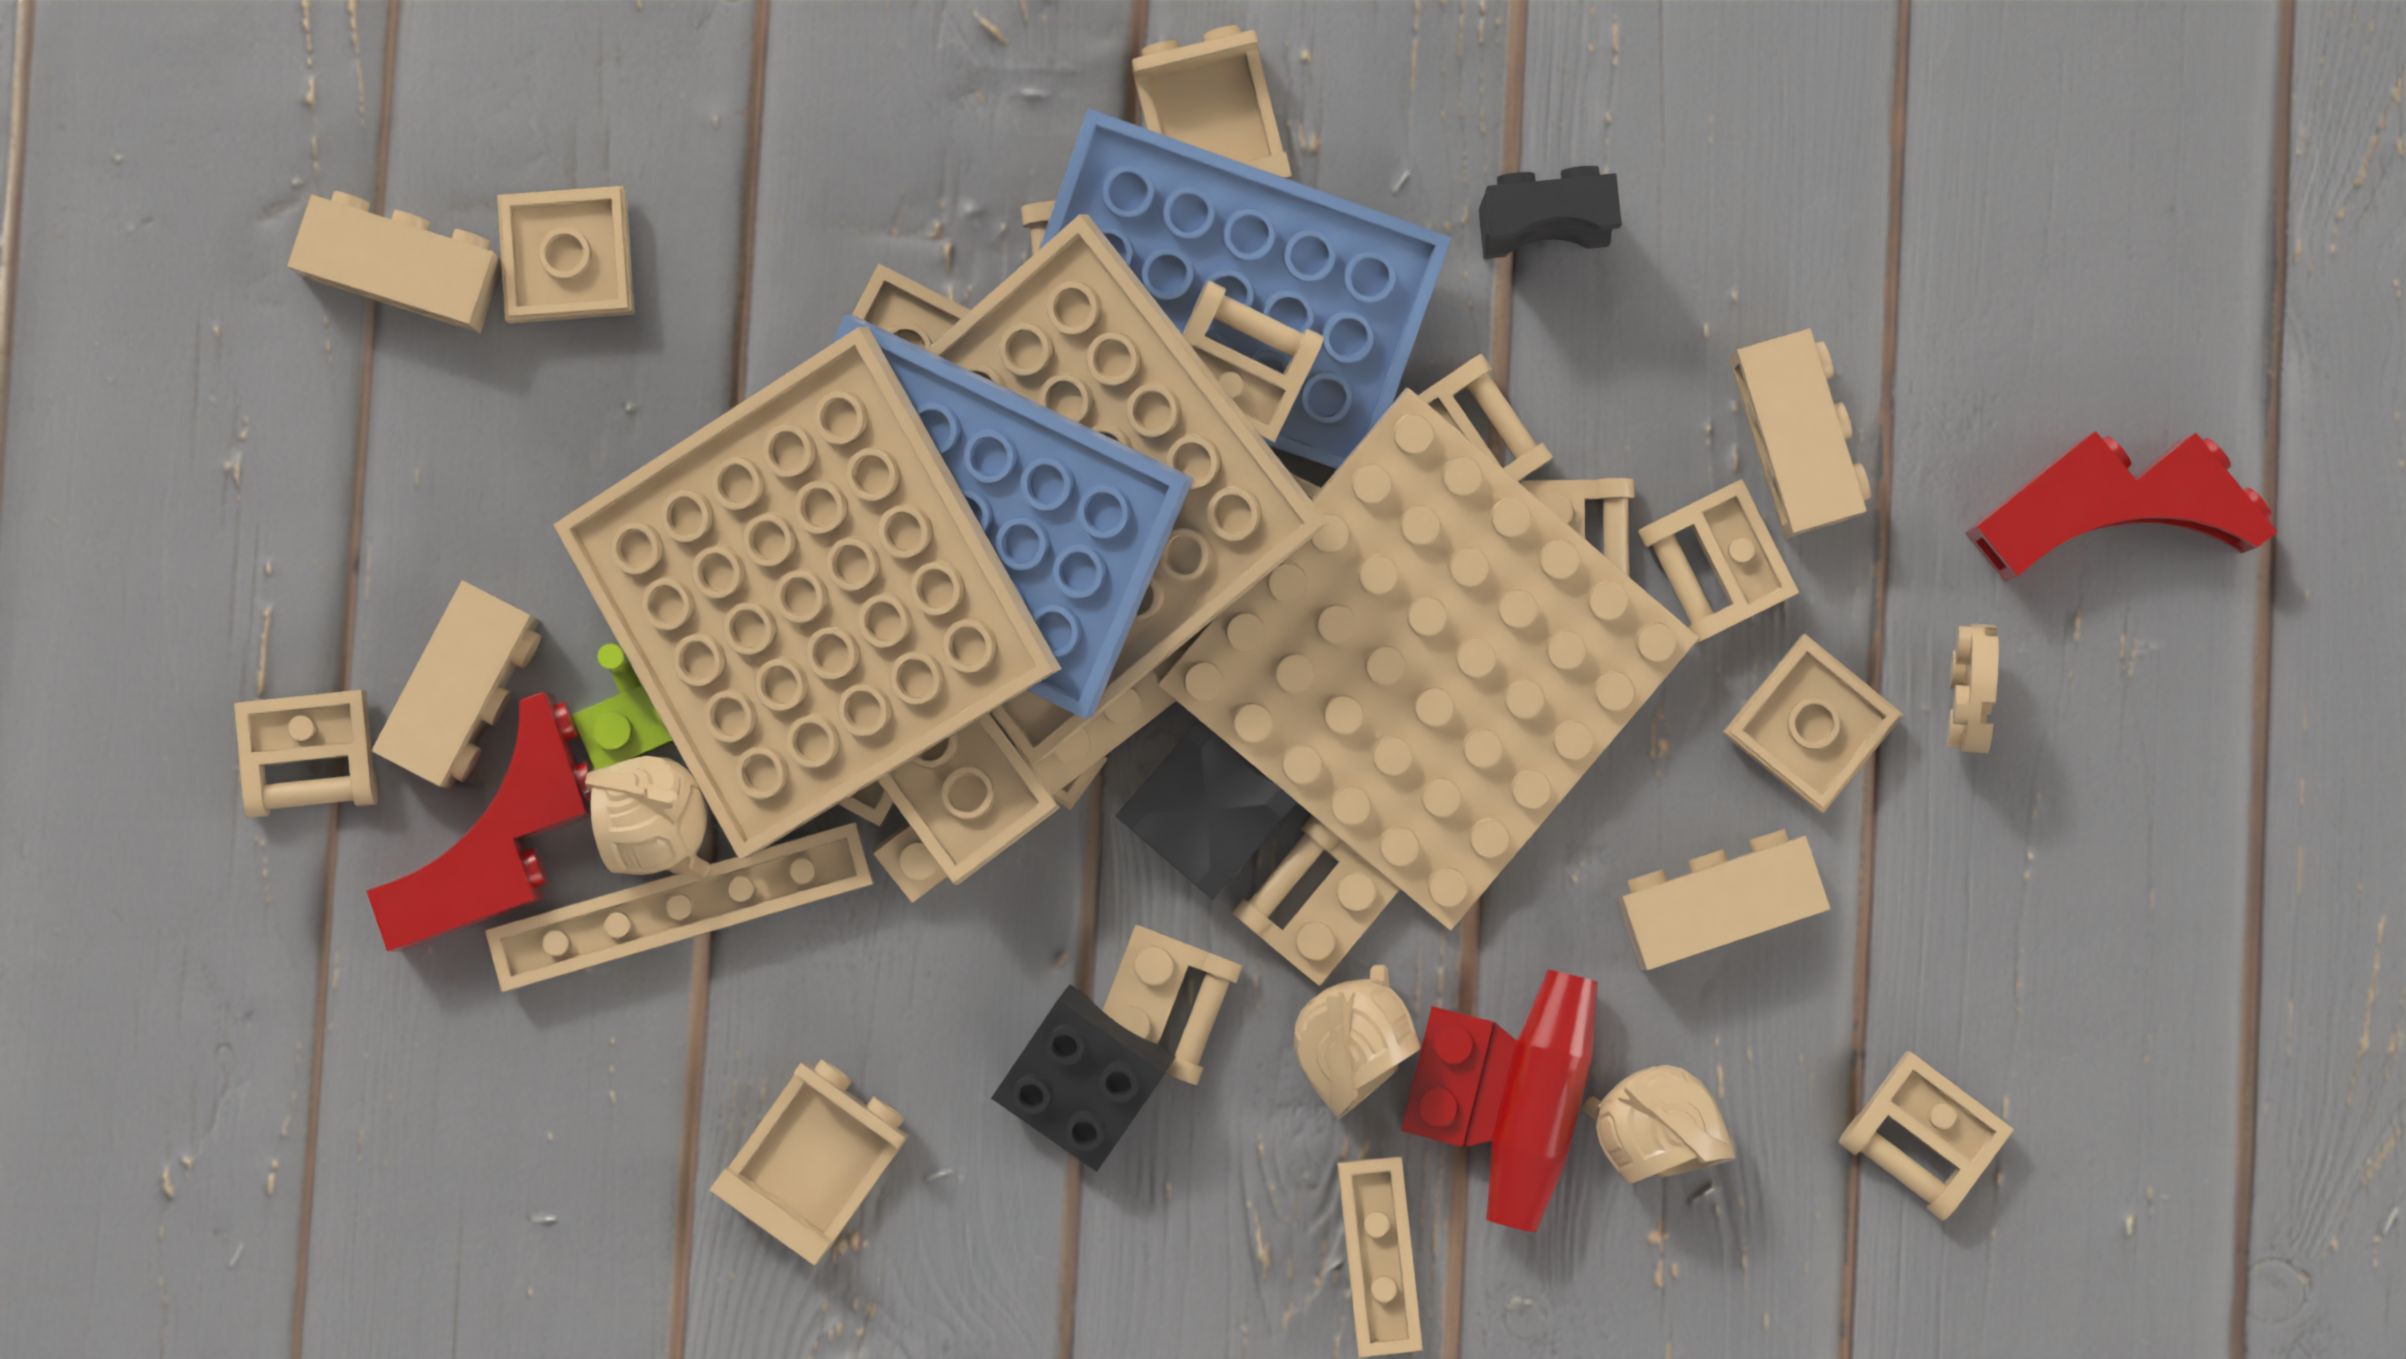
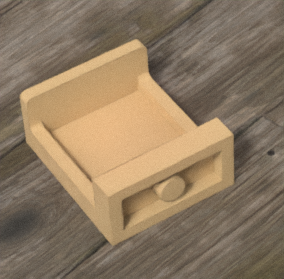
M1237 25L1224 26L1206 32L1203 35L1204 42L1179 47V43L1176 40L1158 42L1141 50L1143 56L1132 60L1133 76L1146 129L1292 180L1286 151L1283 152L1258 52V39L1255 30L1241 32L1240 27Z
M821 1059L816 1067L808 1061H803L794 1071L795 1075L730 1166L722 1171L709 1189L814 1266L824 1257L910 1136V1134L899 1127L905 1118L898 1111L875 1096L866 1104L847 1090L853 1080L824 1059Z

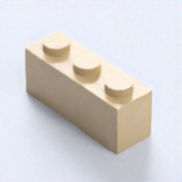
M334 191L331 200L311 194L287 265L288 268L302 278L481 334L502 270L501 259L493 251L488 250L491 243L490 240L460 229H454L451 238L428 231L431 224L430 221L400 210H394L391 219L368 212L371 204L368 201L347 193Z
M1811 328L1737 349L1729 358L1784 539L1848 521L1865 513L1867 509L1864 500L1871 498L1870 485L1860 462L1852 464L1845 441L1852 438L1851 423L1842 402L1834 403L1826 379L1833 378L1834 373L1830 354L1823 341L1815 343Z
M461 580L371 751L439 787L452 789L456 779L461 782L466 781L480 757L481 748L477 747L475 743L486 722L495 725L508 705L511 691L505 689L514 669L516 666L524 669L538 648L541 635L536 633L535 630L540 620Z
M1781 829L1748 840L1752 850L1751 853L1728 860L1725 849H1721L1688 860L1691 873L1667 880L1664 869L1628 880L1631 893L1616 897L1640 970H1650L1831 910L1806 836L1789 840L1786 830Z

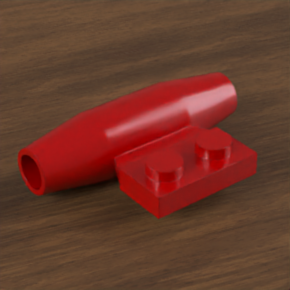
M1547 969L1517 1040L1497 1022L1434 1006L1431 1007L1401 1131L1461 1147L1492 1141L1486 1212L1487 1221L1536 1233L1568 1160L1592 1062L1598 981Z

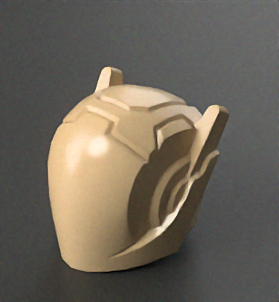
M643 756L587 773L585 785L588 790L592 791L591 822L599 854L607 869L612 873L645 875L666 870L678 875L684 873L700 879L706 877L711 867L708 862L699 858L696 853L702 844L706 831L707 804L689 769L669 758Z
M1374 965L1370 969V979L1346 981L1325 989L1311 999L1300 1011L1295 1024L1294 1049L1299 1066L1310 1085L1337 1120L1351 1111L1399 1070L1398 1063L1421 1049L1407 1008L1398 995L1390 988L1388 968L1385 965Z
M1661 1065L1640 1070L1619 1082L1602 1101L1595 1097H1588L1582 1106L1583 1111L1596 1121L1599 1143L1610 1162L1628 1185L1655 1174L1664 1178L1736 1159L1731 1138L1714 1097L1696 1076L1682 1068Z

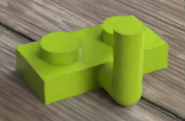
M612 643L603 645L598 651V662L602 667L610 670L620 694L572 714L595 770L641 757L674 742L622 648Z

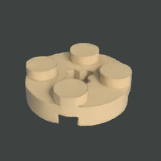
M1970 624L1969 626H1958L1956 651H1952L1950 667V689H1955L1953 709H1950L1948 719L1947 747L1961 748V752L1989 753L1994 724L1987 723V715H1991L1992 705L1996 704L1999 636H1996L1997 625Z

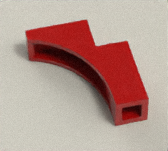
M2095 430L2080 439L1971 527L1965 534L2006 582L2019 576L2041 557L2071 538L2111 526L2160 524L2180 527L2221 541L2241 554L2260 547L2278 531L2268 520L2272 517V512L2267 503L2253 489L2246 487L2244 490L2228 472V469L2231 468L2229 458L2213 440L2209 438L2202 440L2195 432L2181 439L2134 477L2128 470L2132 463L2125 450L2109 436L2102 439Z
M545 691L520 699L517 740L509 769L491 804L472 829L453 847L429 864L413 873L366 891L387 952H400L544 900L540 886L548 883L545 867L537 849L533 847L527 850L524 840L591 816L592 791L587 789L585 781L587 773L592 770L587 761L579 764L577 762L570 740L579 736L578 729L566 701L557 704L555 696Z

